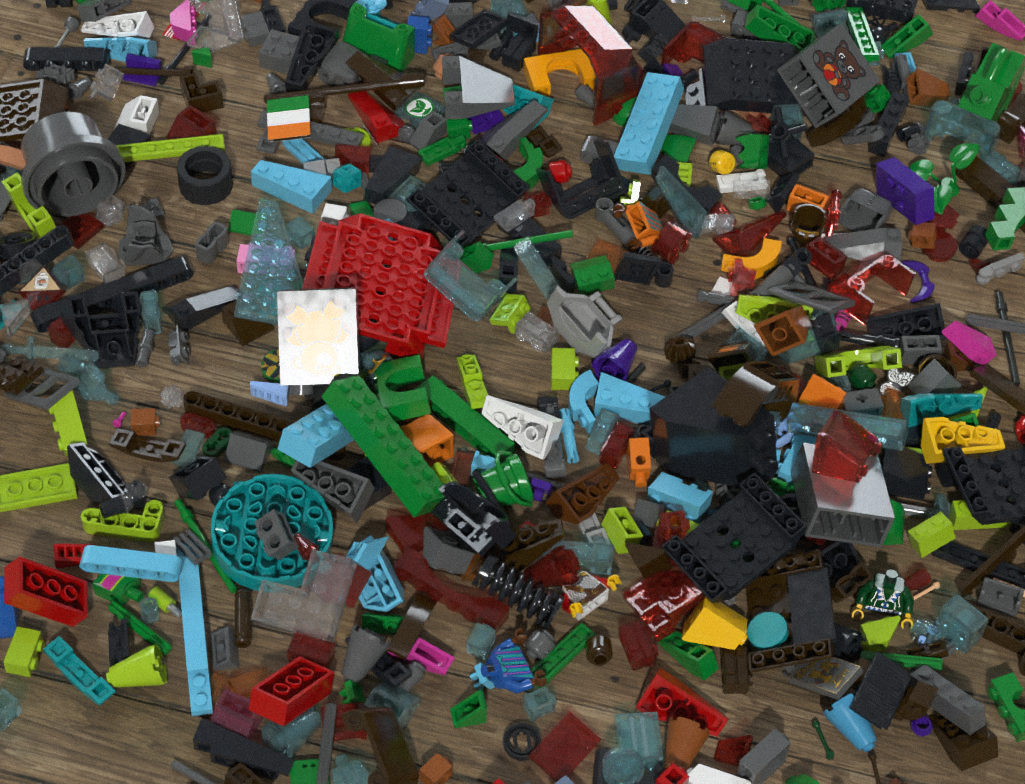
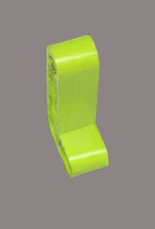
M151 500L146 503L143 515L123 513L103 518L100 509L95 508L85 509L81 513L83 529L88 534L148 543L159 539L165 520L163 505L158 500Z

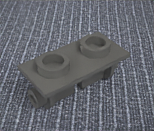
M176 325V331H171L168 336L169 347L172 349L170 350V361L173 365H179L183 361L189 365L190 350L187 343L189 337L186 331H183Z

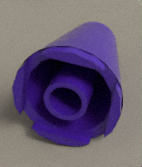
M624 339L597 356L592 363L596 379L599 381L601 372L626 381L637 353L636 344L629 339Z

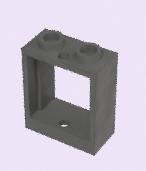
M774 729L740 760L736 776L749 780L752 784H762L786 762L791 744L788 737Z

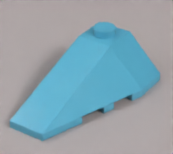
M138 37L84 39L85 48H105L110 53L109 58L126 62L125 58L128 53L153 59L158 54L156 41Z

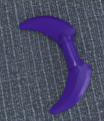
M918 261L900 262V266L915 270L922 279L923 287L920 293L911 299L910 302L917 303L927 299L933 293L935 287L928 277L930 269Z

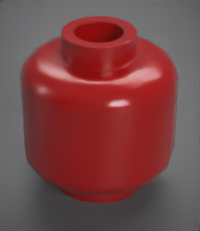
M565 160L550 162L548 169H546L551 171L554 182L559 184L569 182L572 177L571 165Z

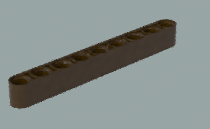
M189 391L183 396L184 409L187 415L230 429H240L276 440V443L280 441L281 431L295 423L196 391ZM346 446L328 456L327 459L334 461L342 460L346 455Z

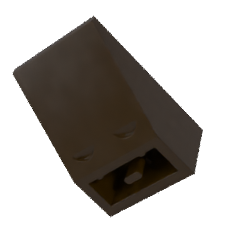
M940 713L928 717L932 723V729L948 757L961 771L998 757L997 736L986 725L969 735Z

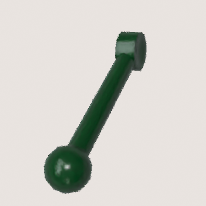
M814 720L812 727L816 729L825 748L826 759L833 760L835 754L830 751L820 729V722Z

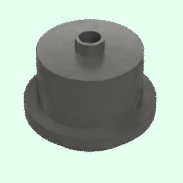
M60 112L49 115L32 125L22 139L21 151L26 165L22 172L21 185L27 201L35 209L43 206L50 215L57 216L85 214L106 203L117 192L124 180L125 163L119 149L114 143L101 136L95 121L85 114Z

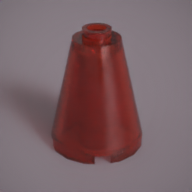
M564 545L555 547L525 569L524 582L530 577L533 578V588L539 583L543 584L544 587L576 584L580 577H577V571L580 570L578 558L571 549L567 550L564 548L566 547Z

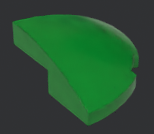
M666 135L661 153H665L676 162L689 163L690 155L696 144V138L683 135Z

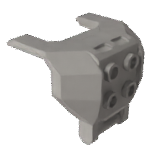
M557 285L547 301L554 328L572 348H575L577 354L580 352L595 359L601 353L611 348L613 329L623 318L610 308L603 300L602 294L599 291L588 297L586 295L566 293ZM595 302L600 306V308H601V309L607 314V316L611 319L610 321H609L608 318L601 312V310L594 304Z

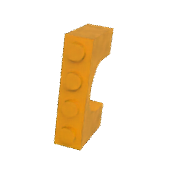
M590 47L524 58L523 71L531 91L550 97L551 83L548 74L559 69L575 73L581 85H588L592 90L600 89L601 75Z

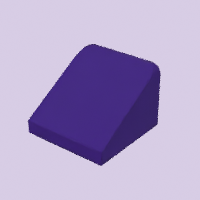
M663 64L665 75H684L678 65Z

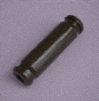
M240 589L235 592L234 644L238 648H247L251 645V592L246 589Z

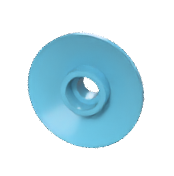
M386 0L356 1V3L363 5L367 9V14H376L387 5Z

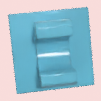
M479 663L474 666L476 672L470 675V679L475 681L479 678V682L474 685V688L477 690L483 689L484 686L489 689L494 688L491 677H483L481 674V667L484 664Z

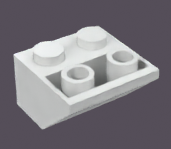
M140 95L126 103L116 126L122 124L150 134L159 115L157 98Z

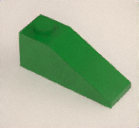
M918 14L884 44L879 46V48L891 59L894 57V53H904L921 45L933 35L930 25Z
M673 629L657 640L658 644L689 673L702 680H706L719 669L712 649L702 644L682 640V634Z

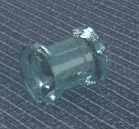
M152 597L144 598L139 604L141 618L145 623L151 624L160 617L157 600Z

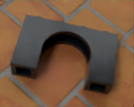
M308 0L305 2L302 10L297 12L295 19L289 23V34L300 37L304 22L318 24L312 19L321 14H332L347 20L349 10L357 0Z

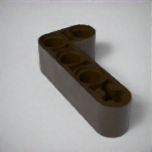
M1025 94L1010 112L1006 110L1002 112L996 124L994 137L1010 144L1025 127Z
M975 610L969 623L970 631L1023 656L1019 664V672L1025 676V628L987 610Z

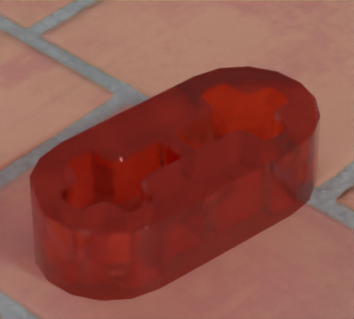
M186 413L180 418L181 429L186 433L202 438H210L216 432L215 422L209 418L192 413Z

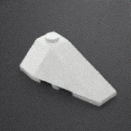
M147 11L107 16L96 22H84L81 28L82 33L116 38L138 37L144 39L150 38L154 30Z
M490 395L486 396L482 415L497 428H501L507 433L512 441L515 440L521 446V449L540 459H545L552 445L558 440L564 421L550 414Z

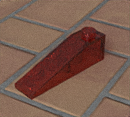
M787 213L770 214L755 220L753 223L741 225L739 229L728 230L712 237V240L728 255L746 257L749 255L748 252L755 250L762 243L764 238L787 216Z

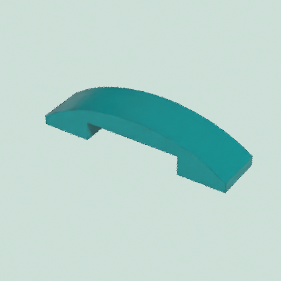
M60 636L43 649L61 673L97 705L100 706L116 693L102 677L99 678L74 654L73 649Z

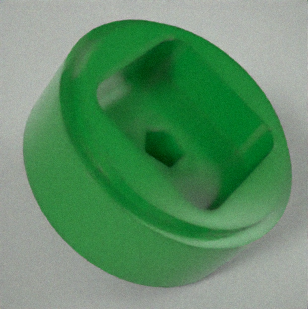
M758 196L749 199V209L760 210L767 205L766 198Z

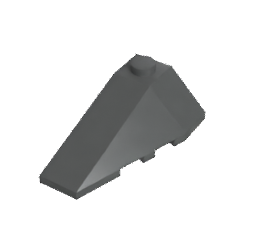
M533 100L489 129L480 141L496 156L503 159V163H505L519 146L520 138H524L530 133L548 109Z
M878 228L824 237L825 252L827 254L844 259L852 258L859 260V263L863 265L869 263L875 265V268L880 270H900L902 249L900 229Z

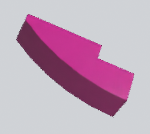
M991 0L976 15L978 19L990 28L1007 37L1019 41L1025 37V24L1007 8L1002 11Z
M419 637L415 641L406 660L387 651V654L407 664L416 661L426 671L440 675L446 674L455 658Z

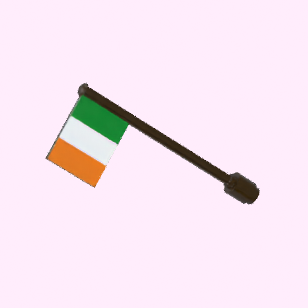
M419 72L404 73L397 80L271 95L265 94L263 100L267 104L268 142L311 137L309 98L394 87L404 88V91L420 90L422 87H425L424 74Z

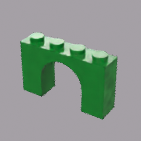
M420 354L383 362L376 368V372L372 373L376 397L395 422L431 414L425 387L405 392H394L395 389L403 385L425 381Z

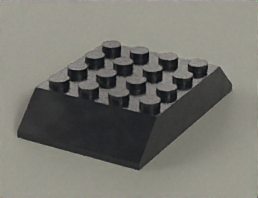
M724 38L704 45L703 58L707 106H717L718 109L772 114H775L776 108H781L782 114L807 116L777 71L778 68L800 51L791 43Z

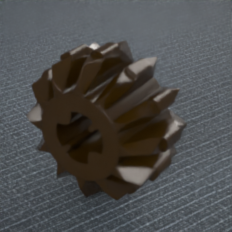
M684 336L669 338V341H666L664 346L666 359L671 363L676 362L677 364L692 361L696 354L694 340Z

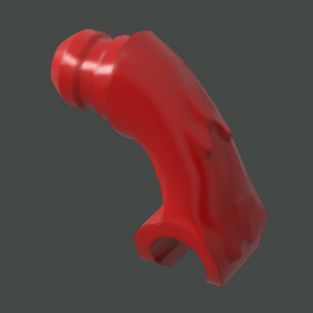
M1021 415L1015 424L1016 436L1022 445H1025V415Z

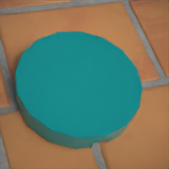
M764 612L757 615L750 622L747 628V635L751 644L756 649L767 650L780 647L786 641L789 630L784 617L780 614Z

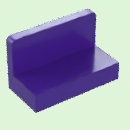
M129 53L125 58L126 66L130 68L162 69L161 60ZM123 75V80L154 87L160 76Z

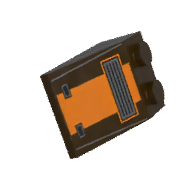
M748 341L738 342L737 345L722 344L717 348H713L707 354L709 361L718 373L719 367L756 361L755 348Z

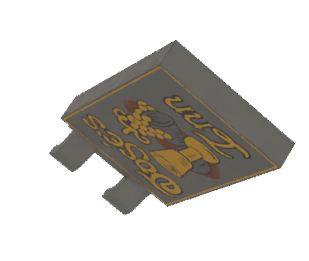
M836 657L797 664L795 666L781 667L785 669L782 674L788 677L790 683L837 700L842 697L863 673L861 666Z

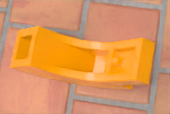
M764 238L761 251L752 257L723 254L721 271L739 274L738 280L762 278L765 271L777 265L782 241Z

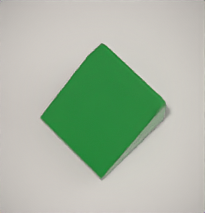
M209 47L192 50L193 64L212 68Z

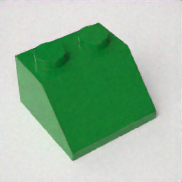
M605 255L569 264L573 278L576 279L575 285L578 294L590 295L597 291L602 292L615 288V277L610 262Z

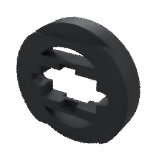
M517 723L506 730L503 737V746L511 758L518 761H527L538 754L541 748V735L534 726L527 723ZM519 732L527 735L528 749L525 750V753H522L517 747L516 735H519ZM530 735L533 737L535 742L533 748H531ZM512 736H513L514 749H513V748L511 747V745H510V739H511Z

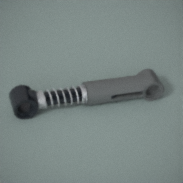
M609 198L598 199L595 204V219L598 222L604 223L626 247L631 239H636L631 225L622 216L620 218L613 216L615 212H612L614 208L612 200ZM639 246L634 252L635 254L647 256L654 255L650 249H647L648 246L643 248ZM660 260V265L654 275L655 284L662 288L669 287L673 281L674 267L670 263Z

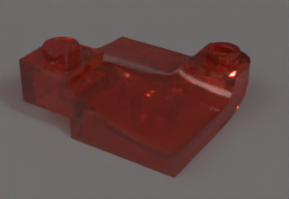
M679 570L657 572L622 593L624 600L637 614L648 632L657 642L675 632L674 628L680 619L693 606L704 599L703 593Z

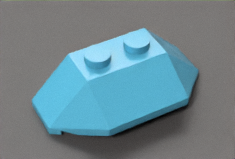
M370 535L361 542L374 540V538ZM381 550L370 572L351 563L348 576L365 609L388 612L404 601V589L383 550Z

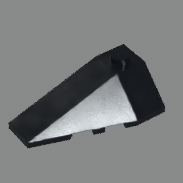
M236 285L178 298L163 306L162 310L175 326L178 325L183 331H188L221 313L222 307L237 299L245 300L246 298Z

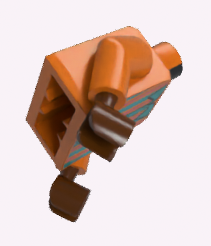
M640 201L636 204L626 205V207L618 203L612 210V212H615L613 215L615 218H620L623 212H626L636 239H631L626 247H632L629 253H634L639 246L643 248L658 242L665 233V229L662 227L656 212Z

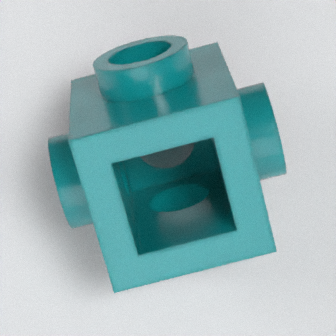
M347 164L333 170V186L343 193L360 187L361 170L352 164Z

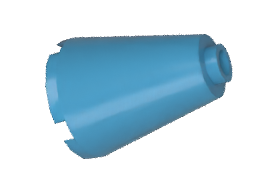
M851 693L832 704L833 710L829 712L826 709L823 714L858 751L864 750L866 753L876 747L874 743L877 741L872 724L849 709L855 697Z

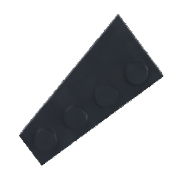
M307 21L304 22L285 80L286 91H305L321 67L324 58L339 40L338 29Z

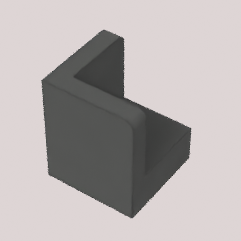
M638 499L633 520H642L646 526L658 529L656 523L659 517L663 515L665 506Z

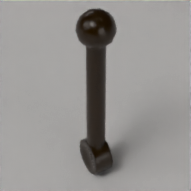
M870 753L869 760L872 761L876 784H881L876 764L877 755Z

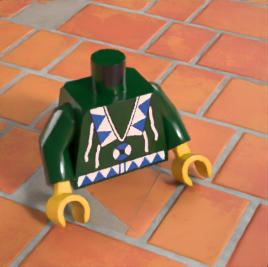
M887 570L885 575L875 574L873 580L867 581L865 585L860 587L855 602L857 605L851 609L852 618L854 613L859 611L861 612L859 621L862 620L864 617L862 606H864L866 610L902 616L905 613V617L901 621L902 629L904 628L905 621H909L911 629L913 628L914 621L911 618V614H913L914 597L910 589L904 586V579L898 577V573L895 570Z

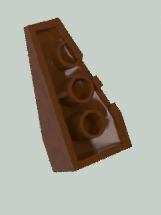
M606 463L555 491L545 504L557 519L578 525L595 513L619 477L612 467Z

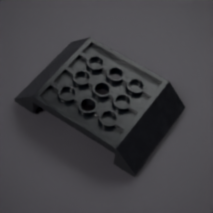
M477 139L466 148L464 155L424 189L420 190L418 188L406 198V201L459 250L469 246L497 222V214L513 203L516 205L530 187ZM447 187H453L456 192L448 191ZM460 199L467 200L469 204H462ZM478 211L481 213L482 216L477 217L473 214V212Z
M1025 445L1022 449L964 455L961 447L943 448L942 452L972 517L981 525L1025 520Z
M755 472L739 484L741 492L689 534L682 539L676 534L661 546V549H665L667 555L711 603L730 600L792 551L807 529V525ZM721 528L729 530L725 535H719L718 531ZM735 541L742 543L737 549L731 548V544ZM747 555H753L754 560L751 562H745L744 557Z

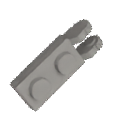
M1018 253L983 267L979 270V274L976 277L977 283L984 285L989 283L990 279L994 277L1000 278L1008 272L1018 271L1022 267L1021 265L1025 257L1022 253Z

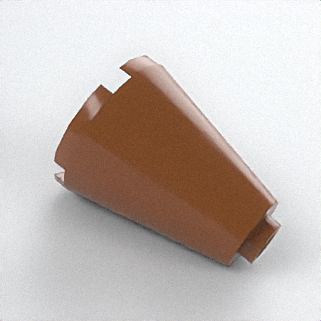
M671 717L668 722L663 769L666 770L674 763L676 766L682 767L687 771L709 737L710 731L706 727L705 730L700 729L701 724L690 719L677 717V720H674Z

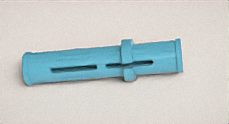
M565 408L559 410L560 419L564 420L560 432L563 435L567 462L571 464L572 459V464L580 460L574 435L575 425L571 420L570 409L567 408L565 412Z

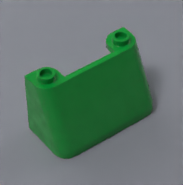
M355 2L349 10L342 42L354 46L369 57L402 73L415 57V27L402 23L395 26L392 30L366 19L367 9Z

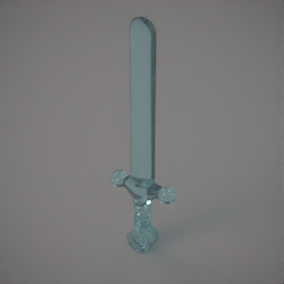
M32 336L27 338L28 344L26 347L12 346L9 343L0 346V350L5 351L6 355L25 354L31 362H34L33 357L97 361L99 359V353L96 350L34 346V337Z

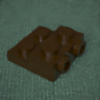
M21 357L12 360L9 365L1 363L0 389L7 393L10 392L18 395L44 372L42 365Z

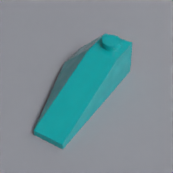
M513 84L515 105L503 108L507 114L511 116L533 100L548 109L546 114L533 128L534 130L549 116L554 99Z
M982 394L909 395L901 398L900 411L909 428L923 424L925 418H947L981 409L983 396Z

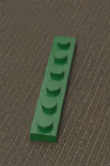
M845 7V16L855 44L867 62L879 61V52L862 7Z

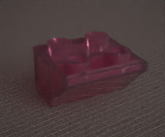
M225 689L214 707L210 722L251 740L264 717L248 710L250 699Z

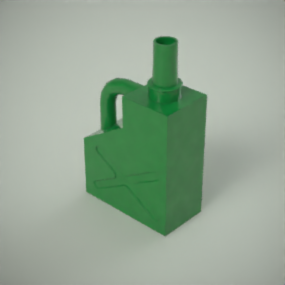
M992 43L976 74L972 73L958 107L997 122L1004 110L1007 111L1025 71V55Z

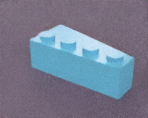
M601 372L594 406V416L651 426L649 408L665 397Z

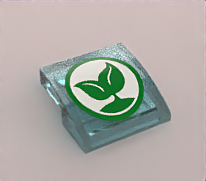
M417 92L397 109L395 114L401 119L408 120L411 127L418 128L421 120L433 110L441 115L445 108L433 98Z

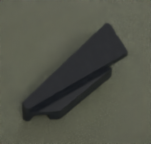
M206 719L200 721L193 738L194 750L210 753L211 763L233 769L241 762L257 776L270 780L277 779L279 774L286 777L289 776L294 764L293 759Z

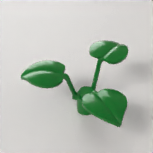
M963 143L957 145L951 151L949 160L952 162L953 178L946 177L941 181L931 173L934 169V164L926 159L918 160L909 166V169L925 181L930 176L939 183L937 187H934V212L942 215L951 198L958 195L960 188L956 184L958 179L956 178L955 167L961 170L969 166L978 154L980 145Z

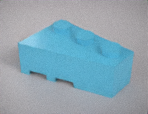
M661 472L649 486L647 499L653 503L664 505L666 511L668 510L700 524L708 515L707 511L710 510L713 491L707 490L704 492L697 489L698 485L693 483L691 486L682 483V479Z

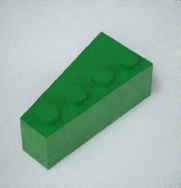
M759 4L747 14L745 28L762 41L791 43L799 51H802L815 40V31Z

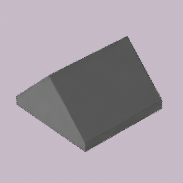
M934 358L907 386L915 395L954 394L962 384Z
M240 429L230 434L224 462L261 473L276 440Z

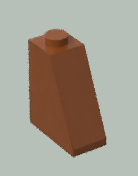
M918 68L906 78L911 105L940 106L951 97L948 83Z

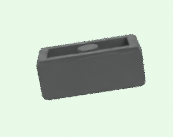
M227 626L211 633L214 670L238 668L239 654L238 647L234 644V630Z

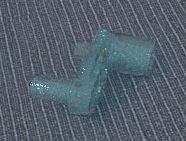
M68 354L61 357L58 363V371L79 378L81 383L75 388L85 401L103 400L111 405H115L118 402L119 395L106 389L104 383L105 374L99 370L94 362L85 363Z

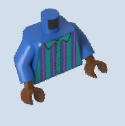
M523 628L515 631L514 638H508L500 643L490 653V657L485 665L481 667L482 676L491 677L496 688L506 689L515 694L531 689L535 684L543 687L547 683V679L543 678L545 676L543 670H538L533 677L520 647L515 646L516 643L524 644L527 640V635L522 638L518 637V635L523 633Z

